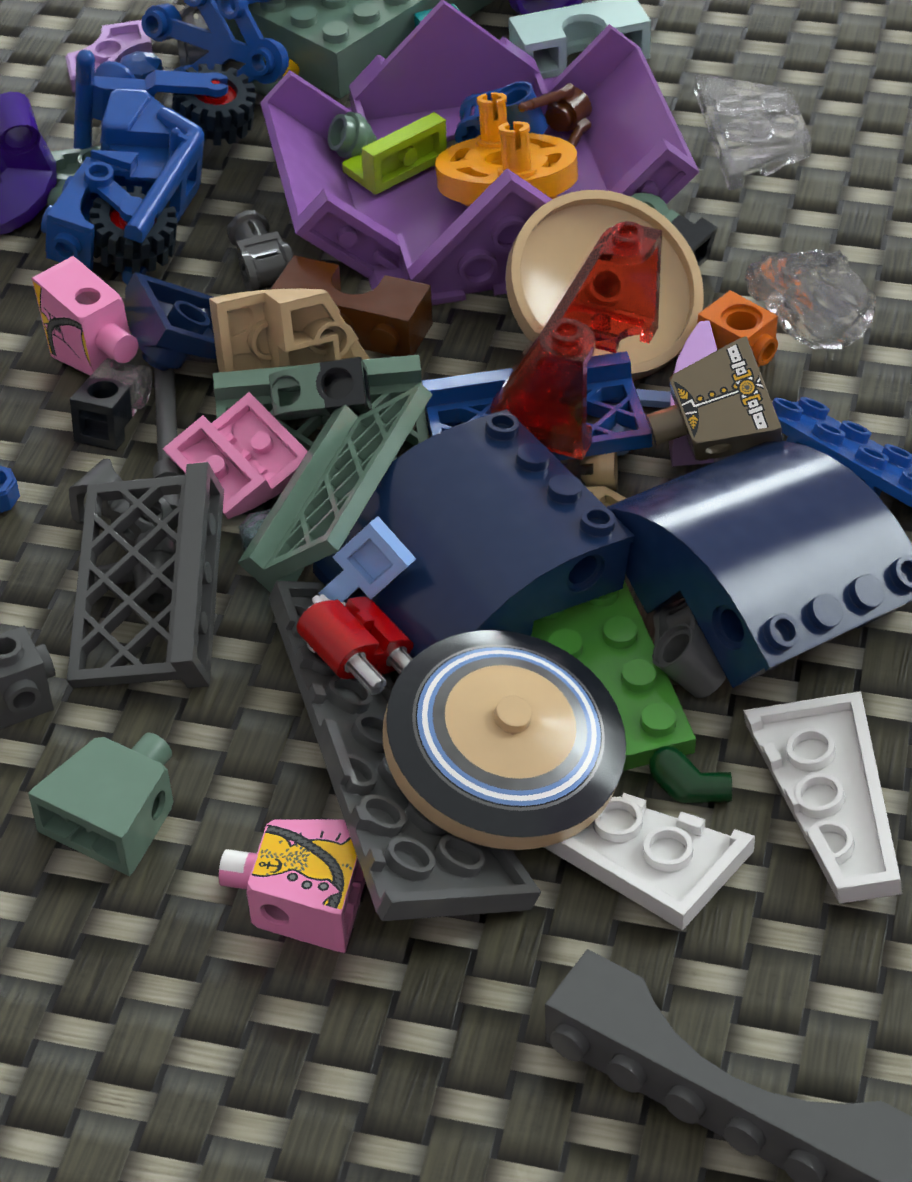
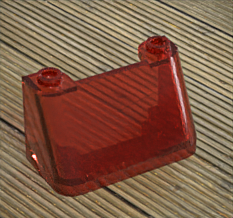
M625 221L608 228L601 235L550 307L493 398L490 407L491 414L507 409L549 451L583 460L592 444V427L586 425L587 363L592 357L594 349L597 348L616 353L622 339L635 335H640V342L649 344L658 329L662 230Z

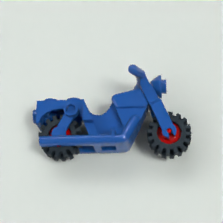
M81 50L76 57L73 149H88L92 147L93 118L102 121L100 150H91V157H86L74 176L67 178L62 193L55 204L47 207L41 222V232L46 234V258L62 262L74 256L92 271L93 256L94 258L101 256L102 265L108 267L112 262L115 263V271L122 273V280L126 285L129 283L134 272L145 275L147 271L152 272L156 270V262L162 267L167 264L168 256L172 257L175 252L177 223L198 192L201 184L203 151L206 139H212L213 146H221V139H225L228 144L236 143V136L240 139L245 138L247 130L251 131L253 127L256 93L253 82L248 83L249 77L244 73L237 77V69L232 67L227 72L222 71L221 64H214V69H208L207 64H200L198 72L192 67L185 69V72L154 70L146 76V79H136L133 72L126 66L114 61L102 62L95 70L94 54L90 50ZM157 92L173 93L172 109L165 107L154 98Z

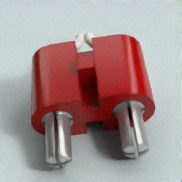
M324 594L316 595L312 598L314 605L310 606L301 615L296 626L298 634L307 642V647L310 651L316 652L339 678L346 680L356 678L371 695L379 694L385 688L384 686H386V680L381 674L394 671L401 674L403 669L412 660L409 654L414 643L368 597L348 598L345 603L339 600H330Z

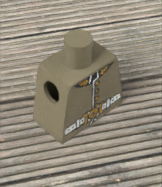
M747 336L737 339L674 373L669 378V383L675 405L646 415L656 445L686 435L694 458L699 461L732 456L764 442L782 441V427Z

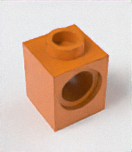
M731 290L698 314L697 324L699 321H710L717 350L739 338L747 336L758 367L768 364L774 357L778 347V340L776 339L778 315Z

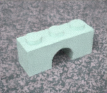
M598 0L509 17V41L535 59L543 79L558 77L567 68L568 55L582 52L609 24L637 44L645 58L650 59L651 20L638 0Z

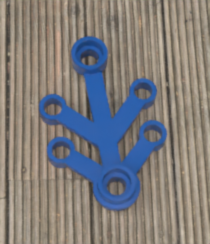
M184 0L187 5L198 7L210 31L182 21L177 8L168 3L149 7L142 17V29L151 39L165 41L174 38L209 51L192 65L177 67L173 71L185 72V69L192 67L198 72L200 64H207L208 69H214V64L224 65L233 59L245 64L237 70V77L244 73L249 77L248 83L257 80L263 84H270L278 81L288 68L289 56L287 50L281 43L271 38L263 37L248 9V0H234L235 11L231 8V0H218L217 4L215 0ZM225 19H235L246 43L235 39Z

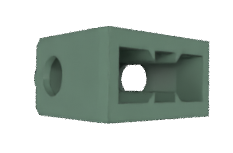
M145 733L132 749L106 737L94 738L34 786L28 793L37 832L130 877L172 809L173 796L168 769L164 766L172 757L170 746L165 740L154 733Z

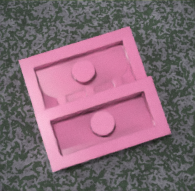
M250 392L212 423L202 415L163 448L166 455L185 475L187 464L209 463L224 489L223 515L227 519L254 509L283 492L308 452Z

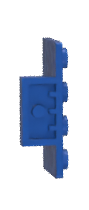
M801 397L799 402H791L782 398H774L772 404L782 427V433L788 436L786 442L806 445L831 456L852 470L878 496L884 491L912 508L911 453L894 445L886 444L884 447L869 439L872 433L867 428L851 421L843 420L841 423L828 416L830 409L814 399Z

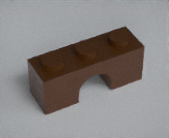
M294 255L271 287V289H323L328 292L339 308L340 315L344 321L351 326L359 338L358 341L364 350L395 357L414 355L433 324L431 285L384 275L378 286L373 290L362 294H347L341 292L339 265Z

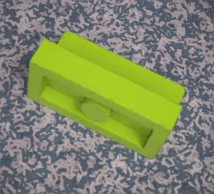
M433 112L362 147V154L342 162L343 172L376 195L435 165L438 155L447 149L446 119Z

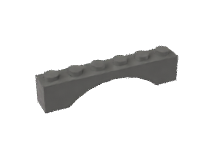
M589 949L584 952L545 1003V1041L551 1044L560 1055L571 1061H582L607 1074L617 1086L626 1091L640 1092L666 1106L670 1113L679 1120L689 1124L697 1123L722 1136L740 1153L748 1156L757 1155L785 1170L795 1182H912V1116L883 1101L850 1104L805 1101L768 1092L731 1076L699 1055L674 1031L656 1006L643 977Z

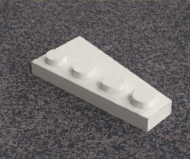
M861 691L743 710L746 726L839 904L902 894L899 869Z
M623 793L622 797H612L604 811L583 831L565 841L544 847L683 931L754 852L755 836L736 829L733 830L730 836L706 828L705 819L681 812L678 818L646 808L647 800Z

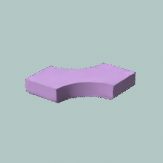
M142 20L102 26L100 37L93 44L82 49L90 50L94 54L95 70L102 62L114 61L120 63L123 56L136 51L152 52L150 37L142 29ZM81 50L68 53L65 56L73 93L75 92L76 57Z

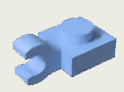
M377 516L333 556L343 571L318 594H324L330 600L343 602L360 588L371 600L414 562L416 558Z

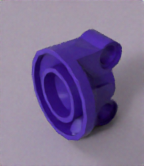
M19 92L0 94V235L10 233L31 221L47 204L50 190L55 188L57 183L56 161L39 132L29 99Z

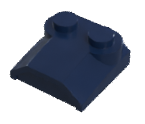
M134 272L125 288L124 307L129 330L137 338L138 346L143 352V359L151 366L164 371L169 368L179 369L186 360L217 363L209 298L213 296Z

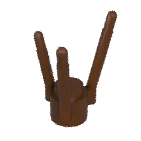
M567 83L557 91L529 99L518 105L520 112L547 105V110L544 114L547 124L558 132L573 130L568 142L575 148L582 135L592 127L591 122L587 119L592 110L591 101L583 90L574 87L572 83Z

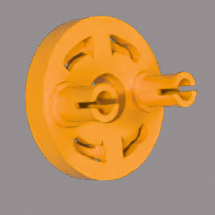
M493 92L491 93V101H488L487 94L485 93L477 97L481 135L477 138L457 143L438 155L435 161L437 188L445 197L469 207L508 168L550 198L555 199L558 197V194L571 188L578 179L577 150L571 143L561 138L529 133L530 125L526 122L514 121V130H510L506 111L507 96L503 93Z

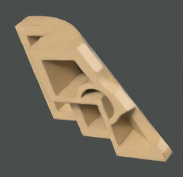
M268 289L209 298L219 372L297 366L361 357L362 360L370 359L359 343V338L351 326L340 315V310L333 299L323 289Z

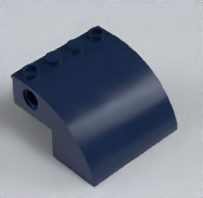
M506 409L441 431L413 446L392 461L341 548L373 519L379 516L416 558L414 562L372 598L374 603L414 643L409 654L413 659L434 643L466 632L499 630L531 636L535 620L623 589L630 546L634 541L635 535L517 417ZM336 553L313 563V573L325 586L343 571L342 567L333 558ZM358 588L348 598L368 596Z
M785 441L764 442L607 506L635 535L634 541L630 546L625 574L646 613H651L664 605H669L684 598L732 688L778 667L787 660L848 631L867 625L912 602V543L895 516L879 496L852 470L831 456L806 445Z

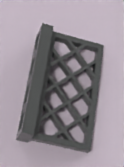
M208 462L187 464L186 475L88 484L67 682L72 688L182 679L187 688L210 686L224 489ZM180 494V505L163 521L149 510L164 495ZM119 499L128 501L131 506L110 526L101 519L103 501ZM143 515L156 527L136 546L132 547L120 535ZM168 537L176 544L175 554L157 569L145 556L164 538ZM115 542L127 554L104 574L96 567L97 556ZM139 563L151 576L128 596L116 583ZM163 585L172 593L171 603L153 619L140 606ZM110 590L122 603L99 624L91 616L92 605ZM134 612L147 626L129 643L123 646L110 633ZM168 625H169V633L165 630V628H166ZM91 626L93 630L89 633V628ZM159 635L168 643L166 662L142 664L135 656ZM104 639L118 652L102 668L85 669L87 655Z

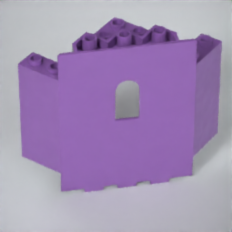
M441 0L387 59L378 54L349 85L350 107L346 108L291 70L286 73L260 102L295 234L367 277L371 290L378 286L384 275L431 285L432 305L466 300L465 294L492 290L494 296L507 294L506 264L513 242L531 215L541 206L552 200V198L507 168L468 207L445 197L439 192L435 165L375 195L343 172L342 162L348 158L340 157L337 151L331 150L328 145L329 126L336 115H345L347 112L362 114L372 127V131L378 140L435 112L446 119L447 142L455 140L456 127L461 121L459 115L461 103L472 94H480L503 88L514 82L525 81L532 85L536 96L539 97L557 91L567 83H572L574 87L583 90L591 101L592 110L587 119L591 122L592 127L582 135L576 146L578 179L571 188L558 194V197L581 190H606L627 196L645 192L660 197L667 204L699 173V170L641 48L610 24L558 77L543 79L533 57L504 36L500 40L445 0ZM547 105L541 107L544 114L546 113ZM475 106L473 107L472 115H474ZM548 125L544 135L568 141L573 130L558 132Z

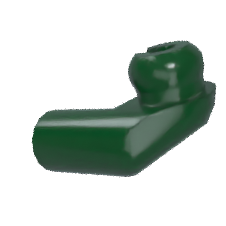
M668 745L658 748L650 758L649 769L652 777L676 802H732L731 772L701 773L683 752Z

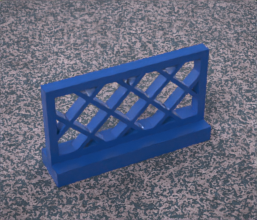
M627 351L422 381V385L433 394L425 406L427 428L431 437L459 424L507 409L526 428L533 422L547 425L548 427L542 432L530 428L527 429L559 461L652 447V432L632 380L631 361ZM607 403H618V404L614 407V406L608 405ZM586 414L600 418L594 425L580 419ZM616 424L633 429L632 431L618 433L611 431ZM564 432L579 436L577 439L570 440L558 438Z

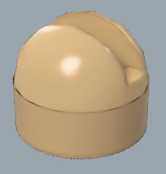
M617 452L583 457L580 465L593 466L592 475H580L584 484L588 487L606 486L613 491H617Z

